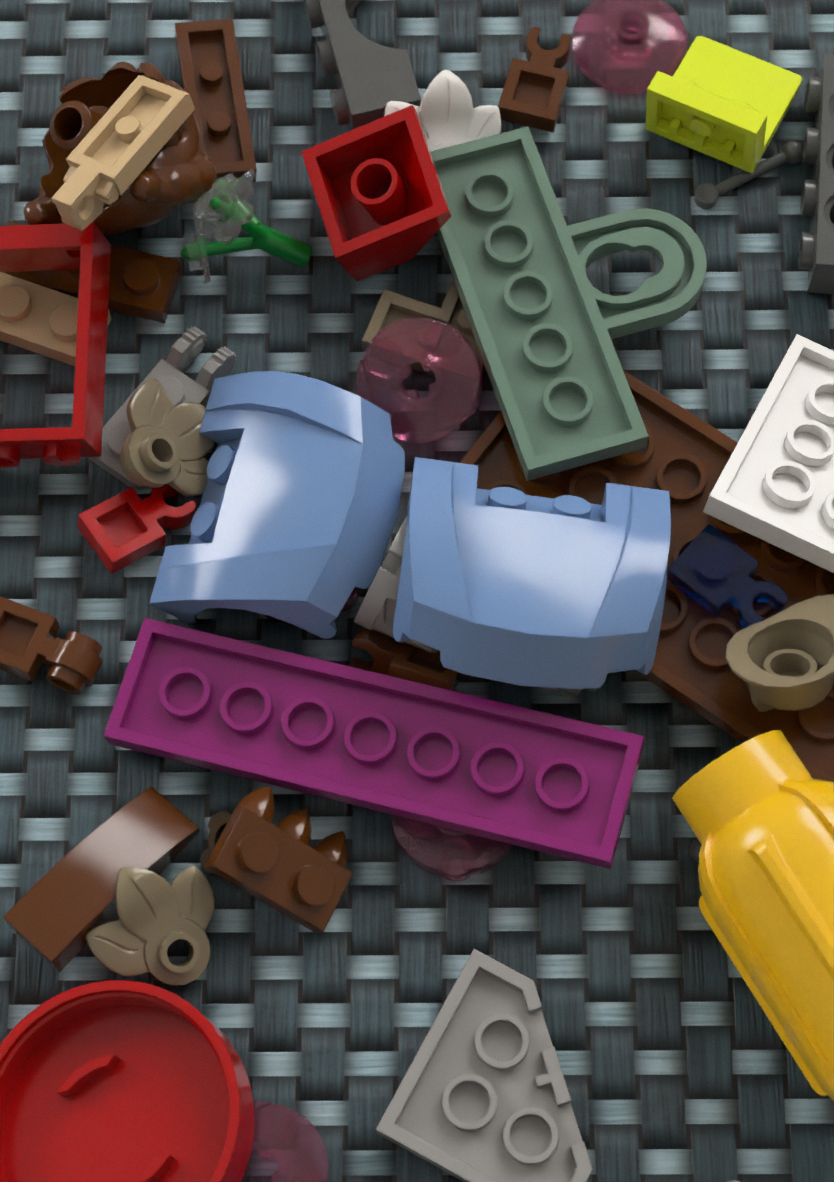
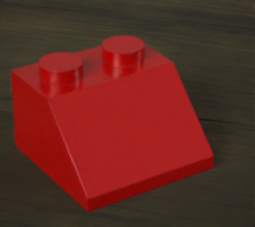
M413 105L301 151L334 257L356 282L412 260L452 216L417 111Z

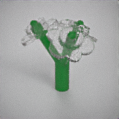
M252 169L240 178H236L232 173L218 178L213 183L212 188L208 192L203 193L195 202V216L193 217L194 233L184 235L185 247L181 250V256L187 259L189 271L201 269L203 284L211 282L207 256L260 249L301 268L307 264L311 256V245L263 225L254 215V207L249 203L254 191L252 180L256 176ZM241 229L250 235V237L236 239ZM213 237L219 241L205 244V239Z

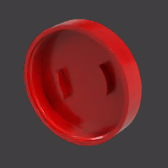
M107 980L85 984L60 993L42 1003L27 1014L1 1042L0 1182H241L251 1154L255 1124L254 1101L245 1067L237 1051L222 1031L194 1006L178 995L158 986L128 980Z

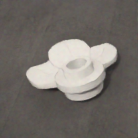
M450 70L439 72L431 81L421 99L420 107L413 105L417 111L430 152L501 133L499 107L485 105L473 108L472 97L467 86ZM389 101L386 103L384 116L413 104Z

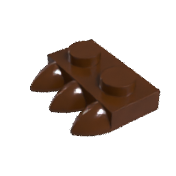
M266 786L249 793L235 807L204 867L309 930L324 932L353 872L346 869L348 864V844L345 833L343 831L333 833L323 838L314 848H311L312 827L307 809L287 815L275 826L272 824L275 805L271 787Z

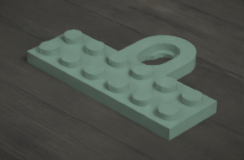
M528 126L431 151L430 153L452 215L438 230L437 236L526 481L646 448L649 435L611 339L671 323L685 315L694 306L701 294L707 269L706 253L697 234L678 217L664 211L649 208L629 209L567 226ZM625 250L631 252L638 250L652 251L662 261L663 268L657 275L646 278L636 291L627 295L612 296L602 293L592 286L586 274V269L593 261Z

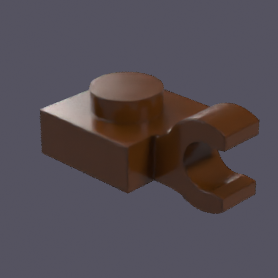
M366 628L359 629L353 638L352 646L369 652L373 661L367 662L353 657L347 666L452 691L455 690L462 677V673L443 667L440 661V651L429 653L405 642L399 643L390 640L382 633Z

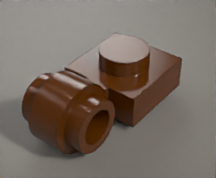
M0 596V670L33 682L41 664L45 663L49 669L45 678L50 684L65 692L79 695L84 686H92L103 663L99 656L103 648L94 639L75 631H69L65 639L55 638L60 628L56 617Z

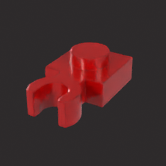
M168 484L163 487L152 488L151 496L143 500L130 487L79 514L77 527L108 571L113 574L165 546L166 533L162 528L176 530L188 526L196 512L197 505L193 500L186 502L180 507H172L166 504V499L172 498L177 494V490Z

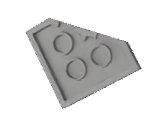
M473 949L380 1120L376 1133L463 1182H586L593 1169L571 1106V1098L557 1053L552 1045L541 1010L542 1005L534 980Z

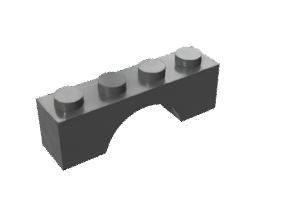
M304 0L310 29L320 27L324 41L316 43L323 76L334 75L338 88L337 90L330 91L332 108L338 126L348 124L349 131L380 119L384 117L385 106L389 101H400L420 107L421 97L407 50L379 45L363 36L350 20L351 14L362 0Z

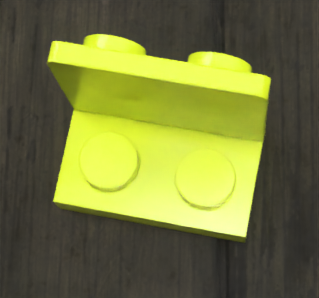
M697 36L673 77L657 71L648 86L645 129L744 171L753 173L799 92L802 77L704 36Z

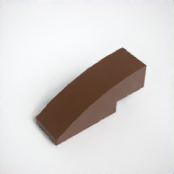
M151 786L123 806L66 854L3 918L21 938L61 972L87 944L85 939L87 932L98 925L119 919L115 892L117 875L120 868L124 866L138 867L160 875L200 832V829Z

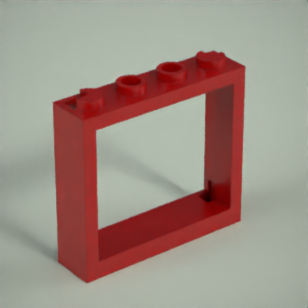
M94 222L89 224L83 231L67 224L0 226V272L80 269L72 427L0 429V468L16 467L20 465V459L43 458L45 463L51 465L73 466L81 463V457H101L111 244Z

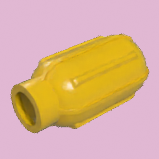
M773 730L736 746L709 763L687 780L676 791L672 799L702 844L698 865L700 891L702 893L699 899V909L813 1090L821 1096H829L834 1101V782L813 779L781 730Z

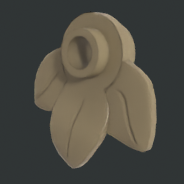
M157 379L148 380L136 389L126 407L132 432L127 436L120 451L122 470L128 479L136 485L159 488L168 484L184 496H200L206 489L208 479V461L203 456L206 455L215 443L199 433L206 407L194 402H184L174 406L161 383Z
M194 865L184 869L174 878L171 884L150 870L128 866L120 868L117 875L115 892L117 914L120 920L98 925L87 932L85 939L90 950L109 970L122 976H134L149 972L154 978L167 985L181 986L193 982L205 971L211 955L210 942L205 930L213 915L215 900L208 880ZM183 939L189 947L188 957L184 962L174 965L168 959V947L175 940Z

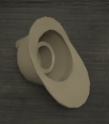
M834 594L819 595L801 601L764 621L742 629L727 643L726 661L732 672L747 683L752 703L759 712H766L774 708L786 711L809 709L821 703L831 691L834 684Z

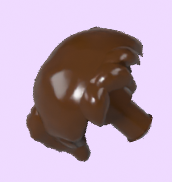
M118 62L106 72L103 78H80L63 88L59 96L62 104L54 111L50 120V128L42 140L43 148L48 158L50 173L41 177L39 197L28 202L24 208V217L28 224H64L56 204L52 201V197L65 183L63 178L69 169L66 158L138 75L184 91L180 85L174 81L164 79L161 71L152 63H140L136 70L134 65L130 63ZM194 111L122 196L119 195L118 200L111 205L104 203L102 213L93 221L103 234L115 235L134 228L153 226L169 216L180 205L187 202H201L205 196L212 193L217 178L216 168L213 161L202 150L201 131Z

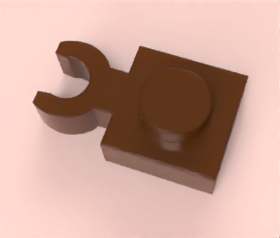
M534 26L528 32L526 38L527 61L516 58L512 59L498 107L502 121L554 133L569 84L570 71L563 70L562 68L569 60L571 39L569 34L563 33L557 48L553 50L542 49L539 46L540 28Z

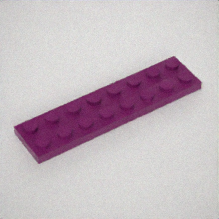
M148 618L143 620L103 735L111 745L612 869L644 748V736Z

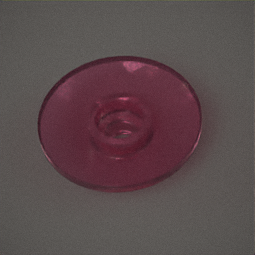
M595 0L578 17L572 35L573 55L581 71L597 85L619 93L647 92V88L657 71L673 77L686 55L688 45L687 32L682 19L663 0ZM633 29L638 31V33L628 34L623 30Z

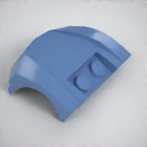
M255 371L215 378L199 432L217 443L216 450L207 465L208 479L200 506L191 521L190 530L192 534L189 544L165 547L149 604L187 624L195 623L197 615L205 609L228 608L268 615L293 624L323 639L335 636L337 629L334 620L338 617L354 588H370L381 566L397 519L405 472V451L393 440L390 420L392 415L352 392L299 374L278 371Z
M415 457L392 629L393 636L397 642L412 639L439 650L440 661L443 667L453 671L519 686L563 689L600 688L605 682L608 673L636 670L647 675L651 671L659 639L667 583L671 536L669 491L606 483L602 505H598L571 495H563L554 499L525 495L522 491L511 487H496L491 490L477 488L478 465Z

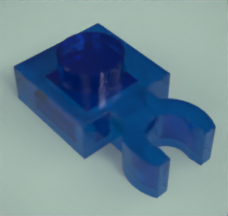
M710 524L701 531L667 571V579L715 617H718L728 604L737 610V617L743 628L765 620L754 612L752 608L754 604L766 602L772 605L775 610L781 612L786 607L788 600L786 593L778 585L767 581H754L752 577L758 570L759 561Z

